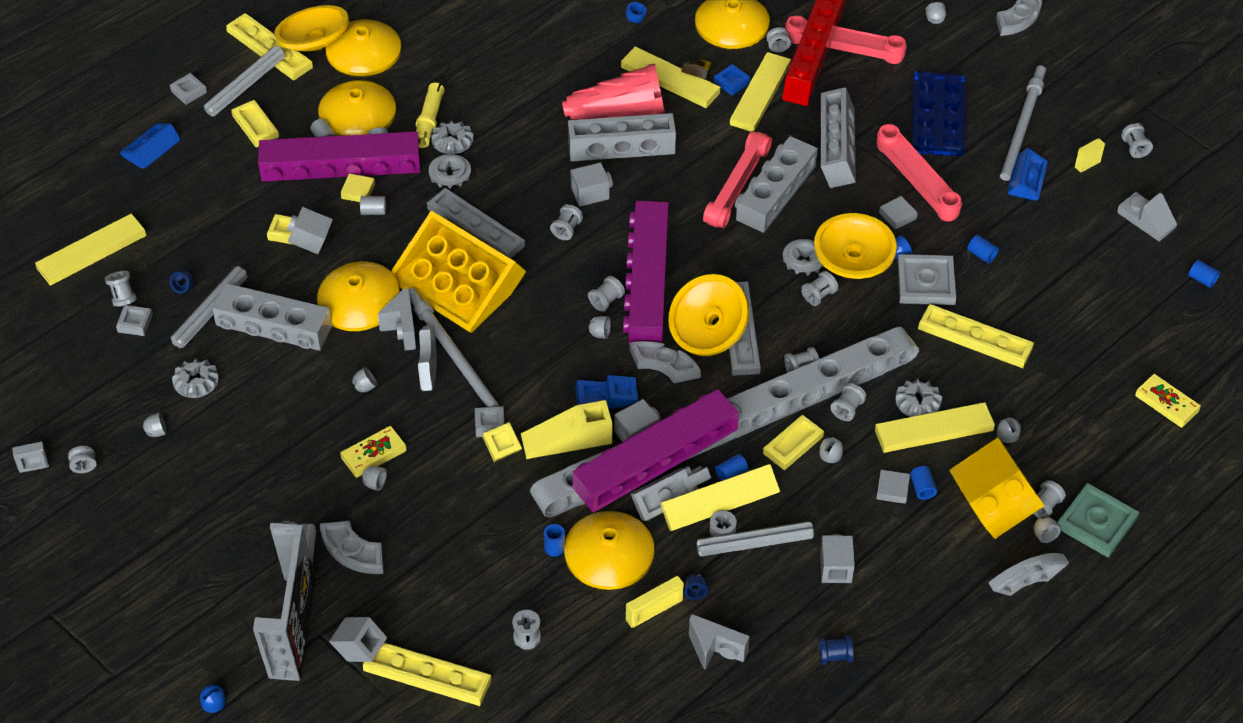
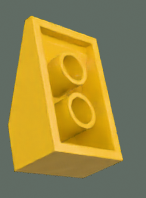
M996 438L949 470L972 509L994 539L1045 506L999 438Z

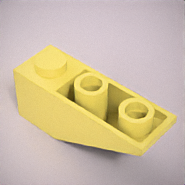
M606 400L577 405L521 433L526 459L612 444V420Z

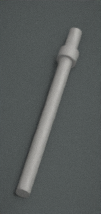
M1037 66L1033 78L1029 80L1027 86L1028 94L1000 174V178L1004 181H1008L1011 178L1037 97L1042 93L1044 87L1043 79L1046 73L1044 66Z
M409 288L410 302L413 304L414 312L419 319L424 320L427 325L435 326L436 338L486 407H499L498 402L434 316V310L428 301H423L415 288Z

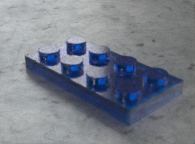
M914 72L911 145L918 153L964 156V75Z

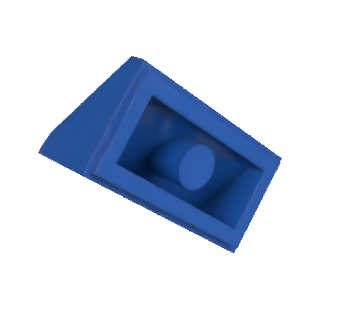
M156 123L124 148L120 154L136 166L144 169L178 143L180 138L172 124Z
M1026 148L1017 157L1007 193L1012 196L1037 201L1040 197L1048 161L1031 149Z

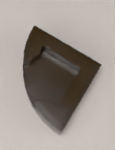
M688 60L684 62L681 72L706 79L711 63L699 60L698 64H695Z

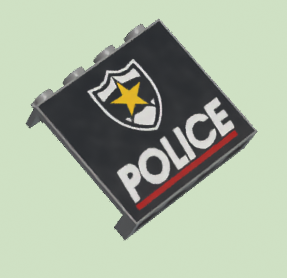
M283 521L281 523H270L283 576L287 580L281 619L255 617L253 631L269 679L300 681L316 577L303 525Z

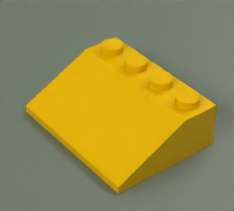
M430 211L391 270L398 281L399 288L402 290L415 288L423 301H428L435 311L470 333L513 293L526 273L515 261L433 211Z

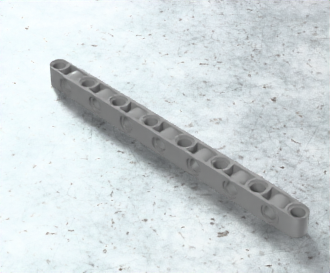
M896 327L728 398V401L739 412L738 430L690 458L842 392V388L847 383H853L858 386L902 366L917 356L919 348L902 327ZM603 452L537 481L531 487L530 493L544 516L553 517L585 504L573 489V471L580 464L592 461Z

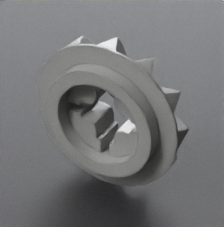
M451 120L449 124L441 122L439 128H434L431 140L434 148L445 154H459L466 151L472 145L473 133L470 126H464L462 121L454 124ZM448 134H451L453 136L457 135V140L452 136L448 137Z
M455 154L442 155L434 159L429 166L432 183H437L440 188L447 185L451 190L453 185L461 187L463 181H469L471 166L462 156ZM449 167H451V170H453V173L450 176L447 175Z
M798 239L792 241L783 251V262L786 263L787 270H795L796 275L800 272H805L807 276L811 272L819 273L820 268L824 267L815 254L813 240ZM800 256H802V257H804V258L809 257V261H807V260H805V259L799 260V259H800Z
M195 358L194 362L187 363L184 361L182 367L175 368V375L172 377L175 390L182 396L198 398L209 394L215 389L219 381V375L215 365H210L207 359L199 362ZM197 373H200L201 378L190 379V375L195 376Z
M917 378L914 382L906 380L902 387H898L895 400L901 412L907 416L914 417L938 412L942 396L939 394L938 387H932L930 381L923 383ZM916 393L921 394V397L923 398L921 404H919V401H917V398L915 397Z

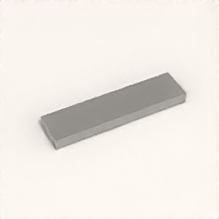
M446 188L427 202L428 210L435 212L508 258H512L525 247L524 239Z
M748 281L736 282L747 297L749 319L742 336L728 349L732 376L760 374L761 367Z

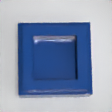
M731 64L714 76V83L730 95H734L750 84V76Z

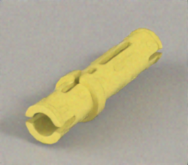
M431 83L429 85L421 115L415 123L418 140L420 139L419 148H425L429 145L431 133L437 126L436 116L445 91L442 85L439 91H437L439 83Z

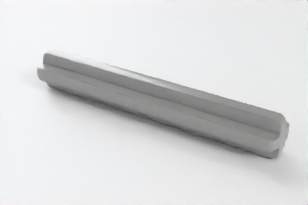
M278 46L271 48L205 103L204 109L206 113L211 117L216 116L285 57L284 51Z
M239 266L234 267L171 336L174 346L178 348L185 347L214 315L212 307L225 283L240 286L247 279L245 269Z
M810 521L698 539L696 547L699 556L702 557L812 539L814 528Z

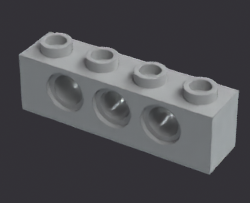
M846 87L821 93V168L830 188L856 183L855 108Z
M673 113L568 120L570 161L675 154L676 131Z
M791 136L784 144H780L775 151L774 157L770 161L767 160L763 165L759 176L752 178L747 191L738 196L735 202V208L737 209L736 220L764 233L816 167L818 148Z
M225 283L212 307L216 326L227 330L232 329L245 332L252 336L273 339L277 342L298 345L305 349L311 348L320 351L332 328L330 308Z

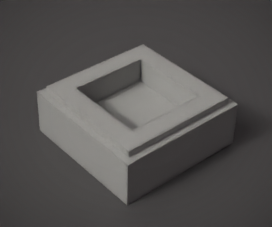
M191 73L170 84L171 92L185 105L207 93L206 86Z
M902 196L880 206L879 213L895 230L916 220L918 214Z
M124 305L116 325L117 332L145 336L153 316L152 309Z
M503 406L475 408L476 437H482L483 433L504 425Z
M42 442L12 448L19 473L49 467Z
M881 470L876 499L906 504L910 474Z

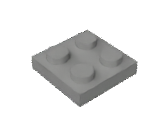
M898 254L899 303L955 305L956 288L953 256Z

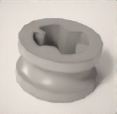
M777 27L768 32L767 41L771 51L783 52L790 47L791 40L785 28Z
M77 446L69 451V467L73 472L87 473L96 467L95 451L93 448Z
M728 511L715 512L710 518L709 531L711 536L736 533L737 520L735 516ZM718 523H720L721 525H723V523H727L728 528L726 529L725 526H723V529L718 528Z

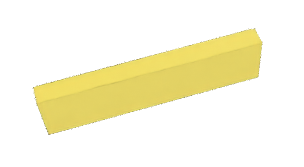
M246 13L226 25L228 33L261 57L274 46L280 47L284 51L285 57L274 67L292 80H296L313 68L311 60L298 51L280 46L276 41L274 33Z
M634 47L621 61V68L629 72L655 64L660 87L704 108H707L720 94L719 86L705 79L683 73L681 68L637 47Z
M769 52L766 53L730 118L731 126L747 131L756 130L790 67L791 59Z
M129 214L36 262L37 270L51 286L145 237V229L132 214Z
M929 304L918 327L919 330L1020 368L1024 367L1034 346V342Z
M984 402L879 423L875 425V432L883 453L994 431L995 424Z
M769 464L660 503L668 528L670 531L709 518L715 512L728 511L779 493L780 490Z
M387 643L382 645L372 662L363 663V671L481 706L491 682V674Z

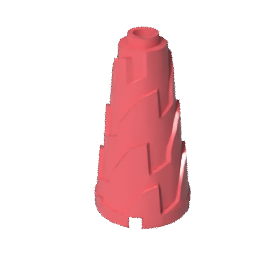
M655 64L621 74V77L599 82L596 86L576 91L572 95L566 96L567 101L562 102L565 117L570 116L571 120L665 114Z

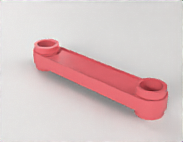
M791 16L786 22L785 29L788 31L789 38L793 44H799L808 22L804 17ZM837 27L829 48L881 58L888 63L898 64L905 57L906 41L897 35L887 37Z
M892 124L883 125L877 133L878 149L891 160L932 206L940 219L944 221H954L957 219L962 206L961 197L953 192L900 133L898 127Z
M751 131L745 144V151L715 202L710 201L703 215L704 222L716 228L721 227L724 229L727 226L734 202L761 156L766 157L772 144V137L758 131Z

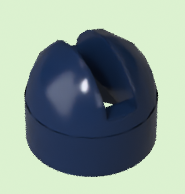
M181 270L173 273L170 277V286L176 293H185L194 286L195 280L188 271ZM186 279L187 283L181 286L179 281Z
M690 574L685 578L683 589L684 595L688 599L700 600L708 594V584L704 576L701 574Z

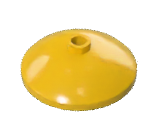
M706 0L700 5L695 15V26L699 35L707 42L727 49H740L758 43L767 34L770 23L766 8L757 0Z
M323 5L310 7L285 18L276 27L274 35L277 43L286 49L316 51L332 44L345 32L349 25V17L347 12L338 6Z
M368 19L349 22L345 32L337 40L325 47L326 56L329 63L344 74L371 76L384 72L397 62L401 54V40L397 32L387 24Z
M361 80L349 81L332 88L323 96L318 108L319 119H325L336 136L364 135L371 129L388 128L396 116V103L392 94L379 84Z
M846 213L828 219L819 227L814 240L815 254L820 263L837 275L853 279L869 278L885 271L892 264L897 249L895 236L886 224L872 216L859 213Z
M352 262L335 269L323 280L318 290L317 304L330 308L332 326L345 331H363L379 325L378 313L400 293V288L396 277L386 267L374 262Z
M716 274L697 277L684 285L673 299L668 318L670 332L677 344L691 354L698 356L719 354L733 346L742 336L749 319V304L742 288L730 278ZM719 318V321L712 325L713 320Z
M601 511L582 518L570 529L565 540L564 555L568 568L581 582L598 589H620L636 583L648 572L654 559V541L647 527L635 517L617 511Z

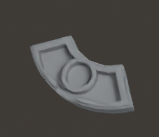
M1016 0V3L1010 9L997 12L996 21L1000 36L1015 34L1031 26L1040 14L1042 0Z
M426 325L419 331L420 358L418 370L422 391L433 390L436 380L437 350L434 325Z
M652 341L630 343L629 350L638 369L660 371L667 375L673 383L701 378L699 366L681 350L677 352L664 347L663 343Z
M350 521L320 523L321 536L325 547L339 563L362 573L384 574L381 543L369 542L360 538L352 530Z
M1060 553L1035 556L1008 568L992 579L989 585L993 591L1011 596L1027 585L1040 581L1048 582L1067 566L1069 562L1064 554Z

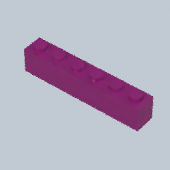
M418 132L259 140L258 164L261 181L348 177L349 173L360 176L420 173Z
M636 201L635 212H630L629 228H634V232H629L628 248H633V253L628 252L627 269H632V273H626V290H631V295L625 294V311H630L629 316H624L623 333H629V344L638 341L662 343L668 202Z
M718 389L710 394L702 395L693 404L685 408H679L670 417L653 423L647 430L638 435L628 437L624 443L613 449L605 450L592 461L580 464L573 471V489L594 513L737 431L739 412Z

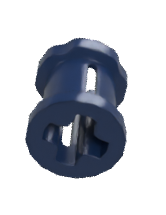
M845 635L844 638L828 640H825L824 637H819L818 650L821 665H827L828 661L846 660L847 663L853 662L851 635Z

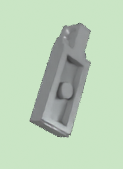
M686 466L630 494L641 520L646 521L663 513L660 503L698 490L697 485L710 479L711 476L707 467L699 466L690 470V467Z

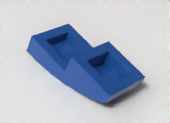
M608 375L605 382L577 380L575 385L577 405L606 400L608 409L633 405L638 402L635 377Z

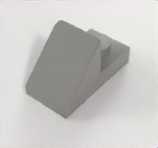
M1135 192L1118 207L1117 213L1159 242L1177 226L1162 193H1159L1149 201Z
M403 289L378 313L380 331L397 330L398 340H404L405 350L416 349L409 289Z
M693 614L691 615L689 620V637L705 670L715 651L727 659H736L744 662L748 654L750 636Z

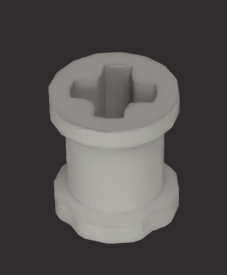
M1139 123L1128 125L1123 129L1121 135L1124 142L1128 143L1130 147L1129 152L1134 158H1142L1153 149V144L1144 135L1145 129Z
M565 204L560 209L561 215L551 224L550 230L557 238L569 240L574 234V227L582 221L583 216L577 207Z
M128 271L114 272L105 277L106 284L110 285L114 306H124L137 299L135 293L132 292L128 280L130 278Z
M823 271L812 283L804 284L801 292L807 302L812 306H817L826 295L834 294L838 291V284L829 272Z
M608 276L605 278L604 284L596 290L592 289L588 293V298L597 310L604 312L609 308V304L613 300L621 298L625 294V290L618 279Z
M814 347L807 348L806 352L795 355L788 353L784 356L787 373L819 360Z
M853 383L845 384L840 398L834 400L830 406L832 413L840 420L851 421L855 416V410L858 405L863 404L866 400L865 391Z
M1044 481L1037 495L1045 506L1033 514L1041 519L1046 516L1050 517L1055 505L1065 499L1066 495L1063 488L1054 481Z
M522 610L516 613L512 622L515 630L513 634L515 644L525 650L535 648L541 641L539 615L532 610ZM524 618H527V624H524Z

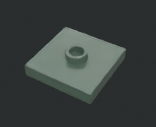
M1087 483L1057 524L1062 532L1109 558L1138 518L1139 511Z

